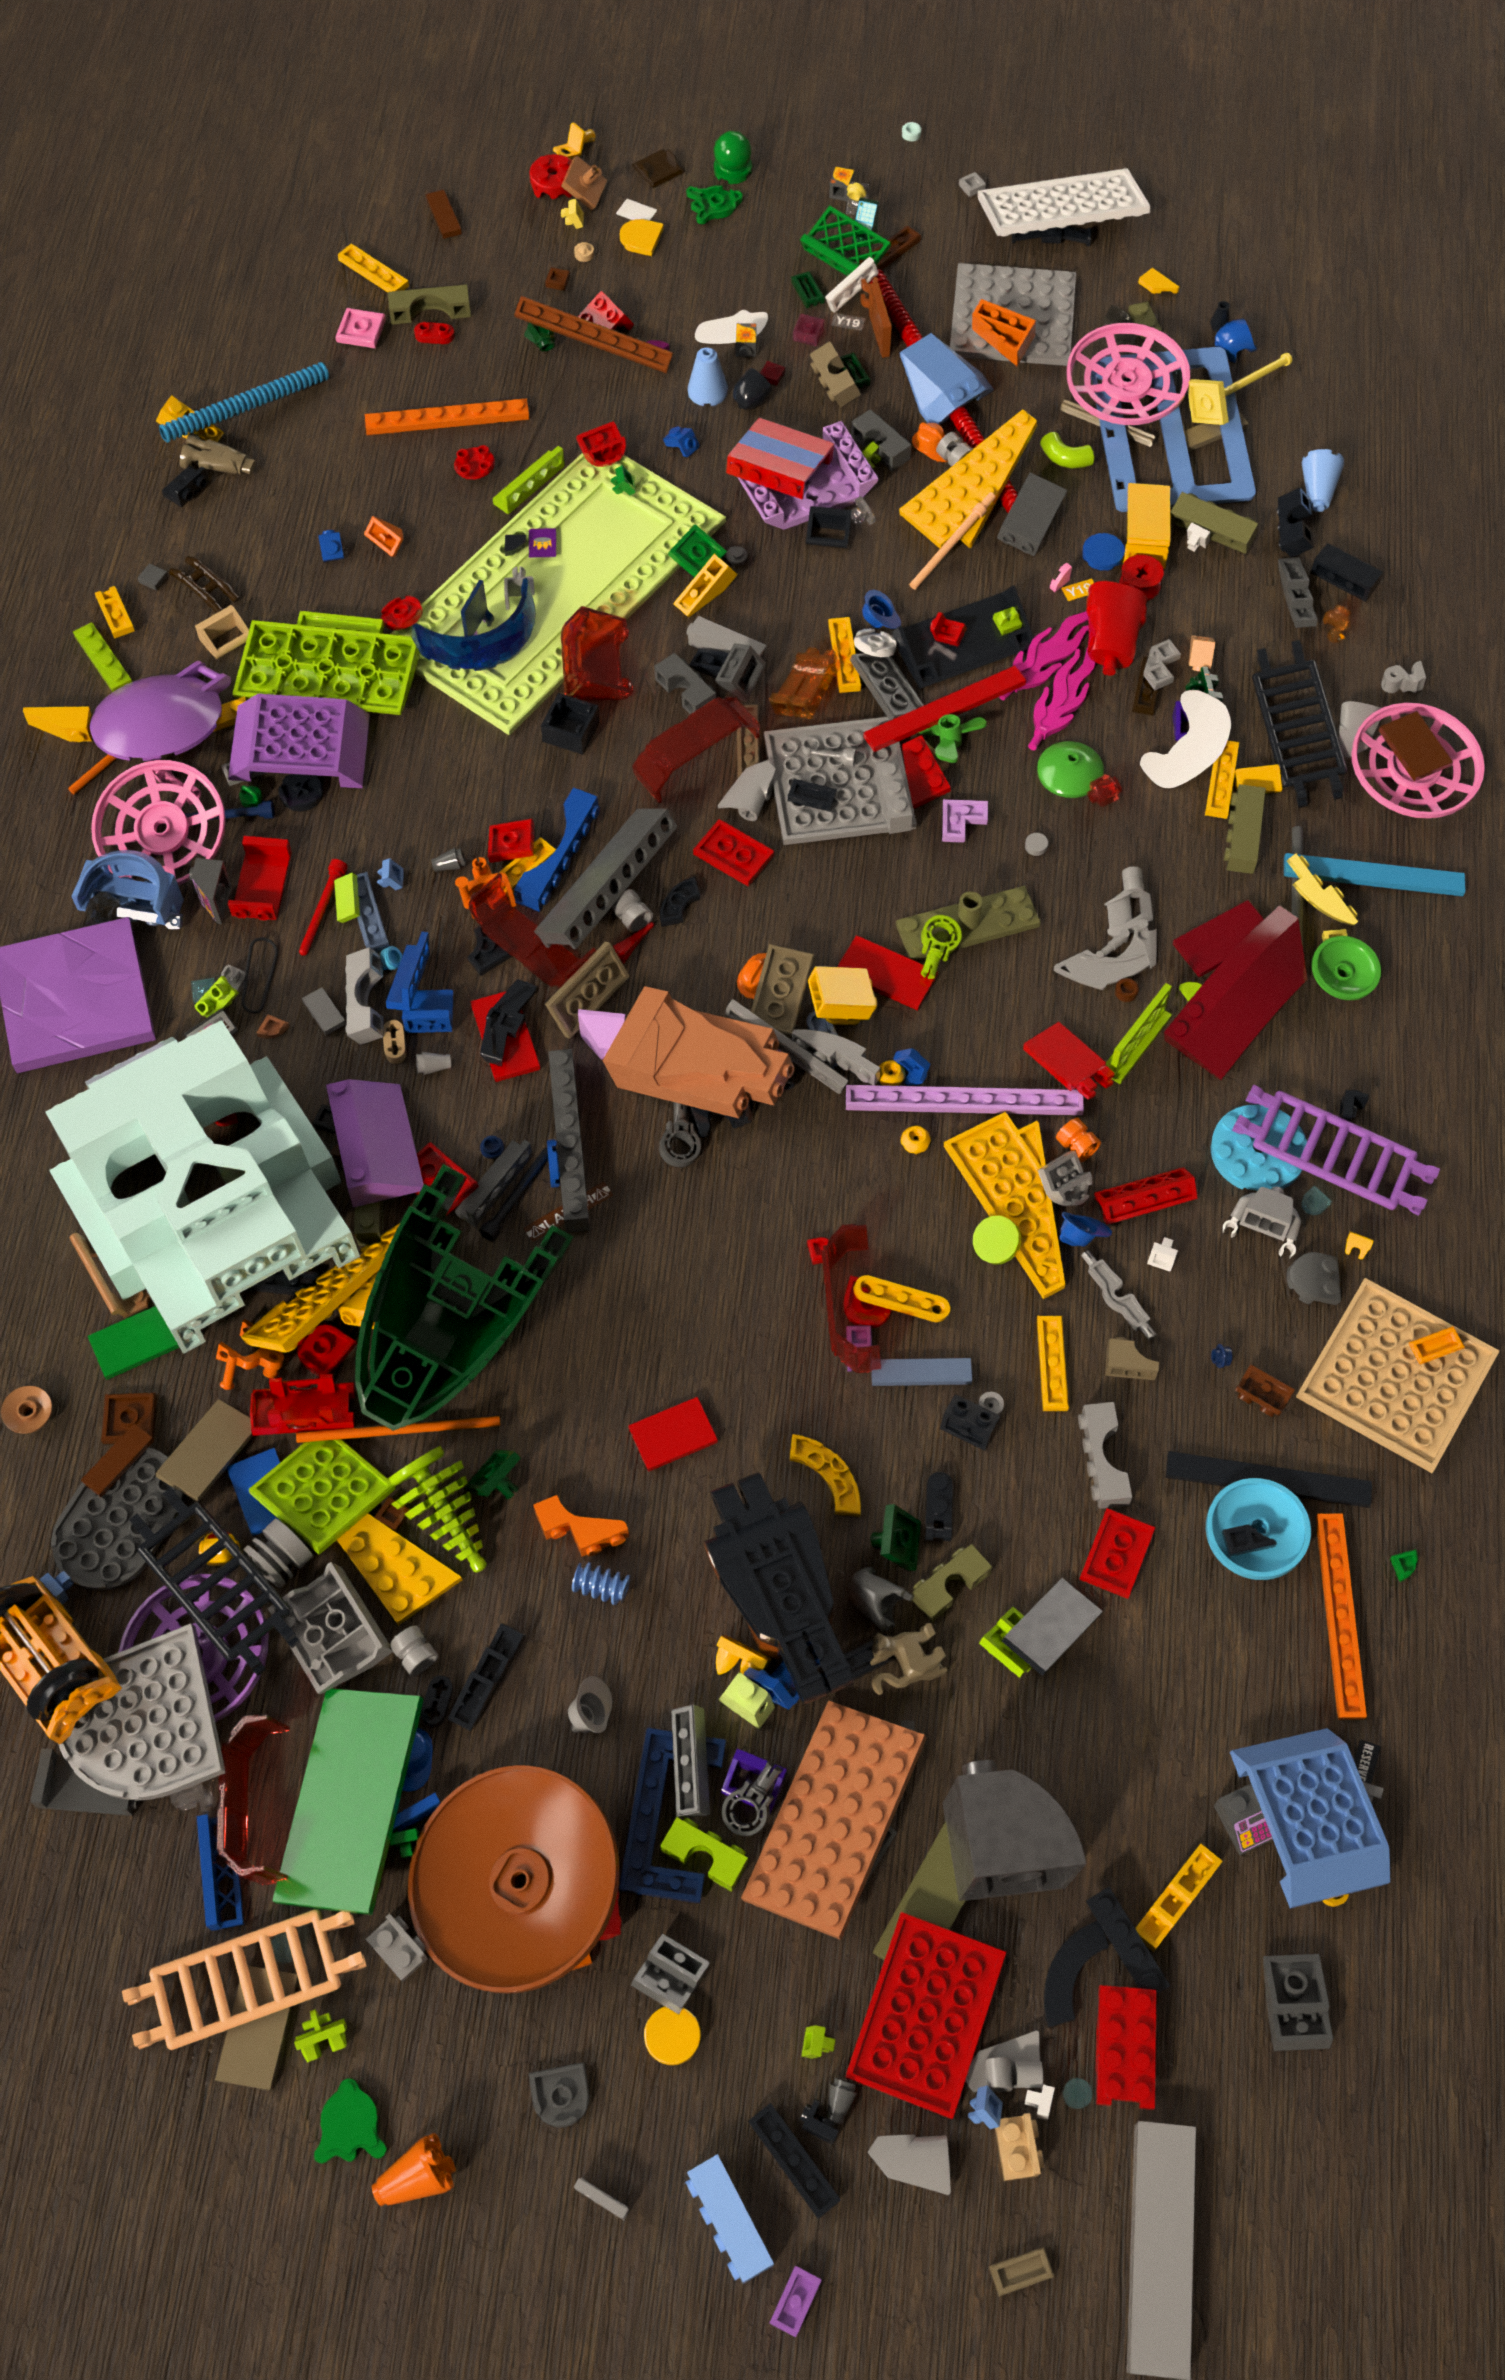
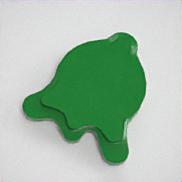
M719 185L708 188L690 186L686 190L687 197L696 200L691 203V209L698 213L696 216L698 224H705L712 219L730 216L743 201V194L740 191L730 189V192L723 190V186Z
M348 2078L343 2080L338 2090L328 2099L321 2112L322 2139L314 2152V2159L318 2163L324 2164L333 2157L339 2156L348 2162H353L356 2159L359 2148H364L374 2158L381 2159L386 2155L387 2147L378 2136L377 2107L374 2101L359 2088L358 2083L354 2079Z

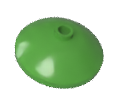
M1063 741L1051 745L1041 754L1037 773L1043 786L1050 792L1061 797L1078 798L1090 794L1100 785L1104 766L1100 756L1089 746L1074 741Z
M1349 936L1329 938L1319 945L1312 958V972L1315 980L1324 991L1336 998L1343 1000L1364 998L1379 983L1381 966L1378 957L1367 944Z

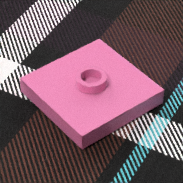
M347 308L336 335V342L375 348L386 321L385 314Z

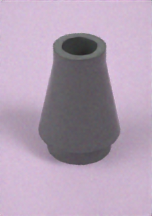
M454 847L442 855L431 859L435 872L462 869V866L466 865L465 856L461 848L456 849Z
M839 2078L834 2079L833 2084H830L826 2119L843 2124V2120L857 2094L855 2092L856 2084Z

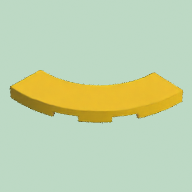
M792 1434L790 1461L804 1464L823 1477L833 1494L835 1514L860 1517L861 1502L858 1486L846 1463L837 1454L823 1446L822 1443L805 1436Z

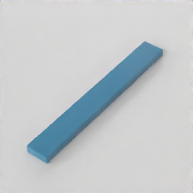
M1286 853L1284 856V876L1299 878L1287 863V860L1295 854ZM1302 855L1310 865L1307 869L1312 875L1316 874L1321 881L1463 896L1465 894V873Z

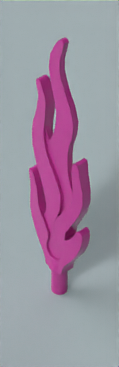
M1087 611L1066 618L1058 632L1051 639L1043 643L1041 641L1049 636L1052 628L1049 627L1038 634L1028 648L1024 663L1022 661L1024 652L1020 651L1017 654L1012 666H1016L1024 676L1026 685L1014 690L1015 692L1044 684L1061 668L1062 664L1057 663L1040 672L1043 667L1061 661L1075 652L1085 633L1089 632L1088 625L1083 626L1072 640L1067 641L1074 628L1088 621ZM1014 691L1002 695L999 698L1004 701Z
M1076 649L1074 656L1058 670L1054 678L1051 704L1045 707L1049 695L1048 687L1044 688L1043 694L1035 704L1033 712L1035 732L1028 745L1031 750H1036L1042 739L1045 740L1048 736L1067 727L1074 717L1070 713L1076 711L1085 701L1089 683L1083 686L1078 697H1076V692L1083 680L1094 670L1095 662L1089 658L1087 650L1083 664L1076 672L1070 675V671L1079 661V649Z

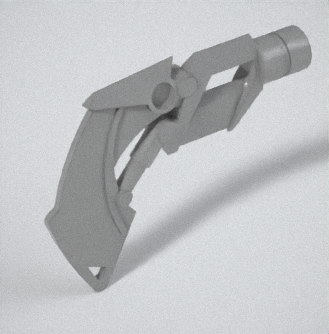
M1125 868L1122 871L1124 890L1105 903L1109 919V929L1107 931L1113 939L1102 950L1097 951L1096 954L1087 949L1054 966L1056 973L1086 986L1104 990L1107 985L1117 983L1123 978H1130L1147 967L1152 969L1156 965L1157 929L1148 930V924L1153 920L1151 895L1144 891L1141 868ZM1139 898L1141 914L1132 919L1130 899ZM1130 933H1134L1130 945L1117 958L1106 957L1123 943L1128 942ZM1066 967L1069 972L1062 970L1061 968Z

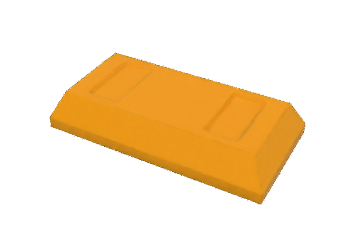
M1454 1326L1408 1343L1420 1365L1465 1348Z

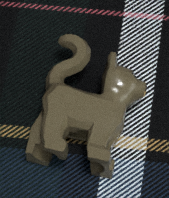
M931 1623L922 1626L919 1632H903L895 1637L884 1636L878 1633L873 1637L872 1651L874 1658L870 1661L871 1665L883 1662L894 1655L902 1674L900 1678L889 1672H879L872 1680V1687L875 1693L878 1695L883 1694V1682H887L896 1688H902L910 1683L920 1680H932L946 1674V1667L944 1668L940 1663L946 1657L942 1647L935 1648L930 1655H925L921 1645L936 1634Z

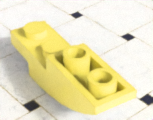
M1295 854L1287 860V863L1299 877V880L1292 885L1312 906L1341 923L1352 926L1358 922L1356 911L1351 905L1347 907L1343 902L1344 895L1339 888H1333L1330 885L1323 890L1321 888L1323 885L1322 881L1316 874L1312 875L1307 869L1310 865L1302 855L1299 857Z

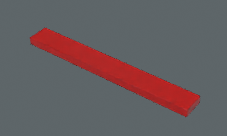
M1012 666L863 732V737L871 749L876 752L937 725L942 716L949 714L957 716L1026 685V679L1016 666Z

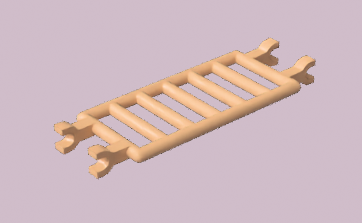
M314 1909L152 1968L150 1970L151 1982L122 1991L124 2002H128L129 2006L155 1995L162 2026L133 2034L134 2046L143 2049L165 2039L167 2048L174 2050L339 1989L341 1986L339 1975L367 1967L365 1957L361 1952L337 1962L334 1960L327 1932L355 1924L352 1913L341 1911L334 1916L323 1919L321 1911ZM313 1922L328 1977L327 1982L313 1987L297 1932V1927ZM286 1932L301 1987V1991L286 1997L270 1937ZM259 1942L274 1997V2001L261 2006L257 2004L243 1947ZM231 1951L247 2011L234 2016L230 2015L216 1959L217 1956ZM203 1961L206 1963L220 2021L203 2026L189 1969L190 1966ZM176 1971L179 1973L193 2031L176 2036L162 1980V1976Z

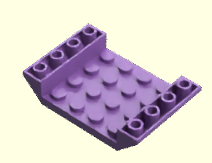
M256 694L238 705L228 780L251 782L252 771L337 776L339 777L340 787L362 788L370 714L347 699Z

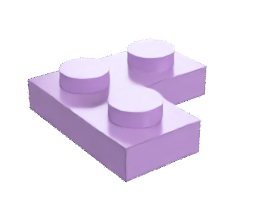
M943 799L942 842H965V824L987 825L988 801Z

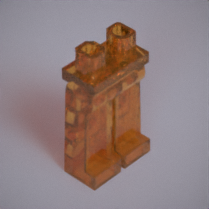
M808 647L805 653H797L795 656L796 661L793 663L791 672L778 693H772L769 698L775 714L813 718L833 676H836L838 672L835 666L838 657L834 650L827 649L823 655H820L816 648Z

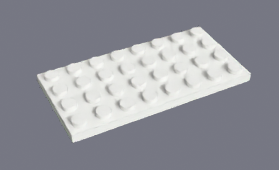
M1128 168L978 191V200L997 236H1008L1014 233L1025 234L1034 230L1044 231L1048 228H1064L1067 225H1084L1087 222H1103L1107 219H1122L1127 216H1141L1150 213V205Z

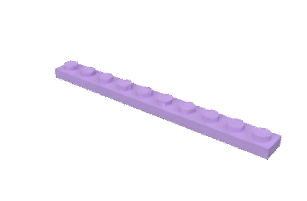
M846 1085V1110L997 1114L1006 1112L1007 1114L1083 1115L1084 1112L1083 1095L1078 1090Z

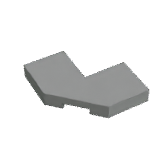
M1170 639L1154 645L1150 649L1143 675L1154 690L1171 684L1174 681L1173 675L1165 665L1179 660L1181 653Z

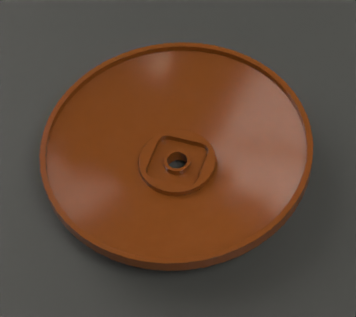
M526 1765L506 1766L489 1770L466 1781L451 1792L435 1809L426 1822L413 1851L408 1878V1899L417 1935L425 1945L427 1953L442 1970L465 1985L479 1990L504 1994L522 1993L541 1988L560 1979L584 1960L595 1947L604 1933L615 1906L619 1885V1856L615 1837L608 1819L592 1796L581 1786L569 1778L545 1768ZM525 1874L526 1884L522 1888L517 1889L515 1885L517 1876Z

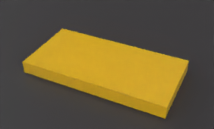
M1128 483L1127 544L1167 547L1170 545V486Z

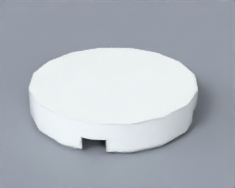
M862 629L856 633L854 638V645L868 655L889 657L896 652L897 642L886 632L881 631L878 634L875 633L874 629Z

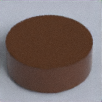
M1123 978L1117 982L1115 995L1120 1001L1131 1002L1138 995L1139 986L1134 980Z

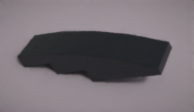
M504 1623L500 1624L490 1646L485 1648L475 1670L471 1671L448 1720L469 1731L473 1730L510 1667L526 1636L525 1634Z

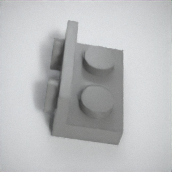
M389 1913L385 1917L387 1920L368 1936L366 1940L398 1978L404 1982L428 1958L424 1954L425 1945L417 1936L411 1939L405 1932L409 1927L398 1915L394 1919Z

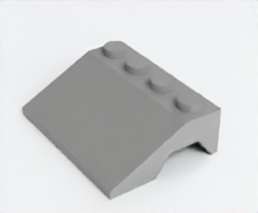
M332 1562L326 1565L324 1574L308 1586L294 1589L282 1597L291 1608L290 1615L284 1621L300 1640V1643L291 1649L318 1694H322L370 1669L393 1652L343 1568ZM274 1605L267 1608L271 1616L278 1611Z

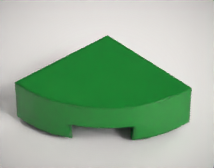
M1416 1549L1391 1556L1390 1560L1399 1582L1408 1579L1414 1572L1418 1561Z

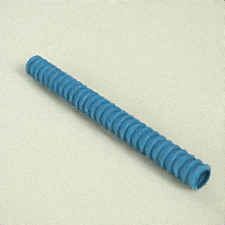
M319 362L312 365V367H307V369L304 368L301 371H296V373H291L290 376L286 375L284 378H279V380L275 379L273 382H268V385L263 384L262 387L252 388L251 392L247 390L245 393L235 395L234 398L229 397L228 400L219 401L217 405L212 404L211 407L201 408L200 412L196 410L194 414L189 413L188 416L178 417L177 421L173 419L171 423L160 424V434L163 440L169 443L171 439L176 440L177 437L181 438L182 435H188V432L191 434L194 430L199 431L200 428L204 429L205 426H211V423L214 425L217 421L222 422V419L227 420L228 417L232 418L234 415H239V412L250 411L251 408L260 407L262 404L272 402L273 399L278 400L279 397L288 396L290 393L300 391L301 388L306 389L307 386L311 387L312 384L316 385L318 382L321 383L323 380H328V369L324 363Z

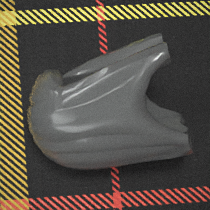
M873 1567L860 1569V1571L851 1576L847 1584V1595L850 1602L882 1632L888 1631L890 1627L894 1628L895 1622L892 1617L894 1605L902 1599L912 1601L914 1595L900 1586L875 1576L876 1570Z

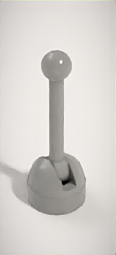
M809 747L803 750L805 756L812 754L840 758L844 765L854 767L856 764L857 749L848 748L840 754L816 751Z

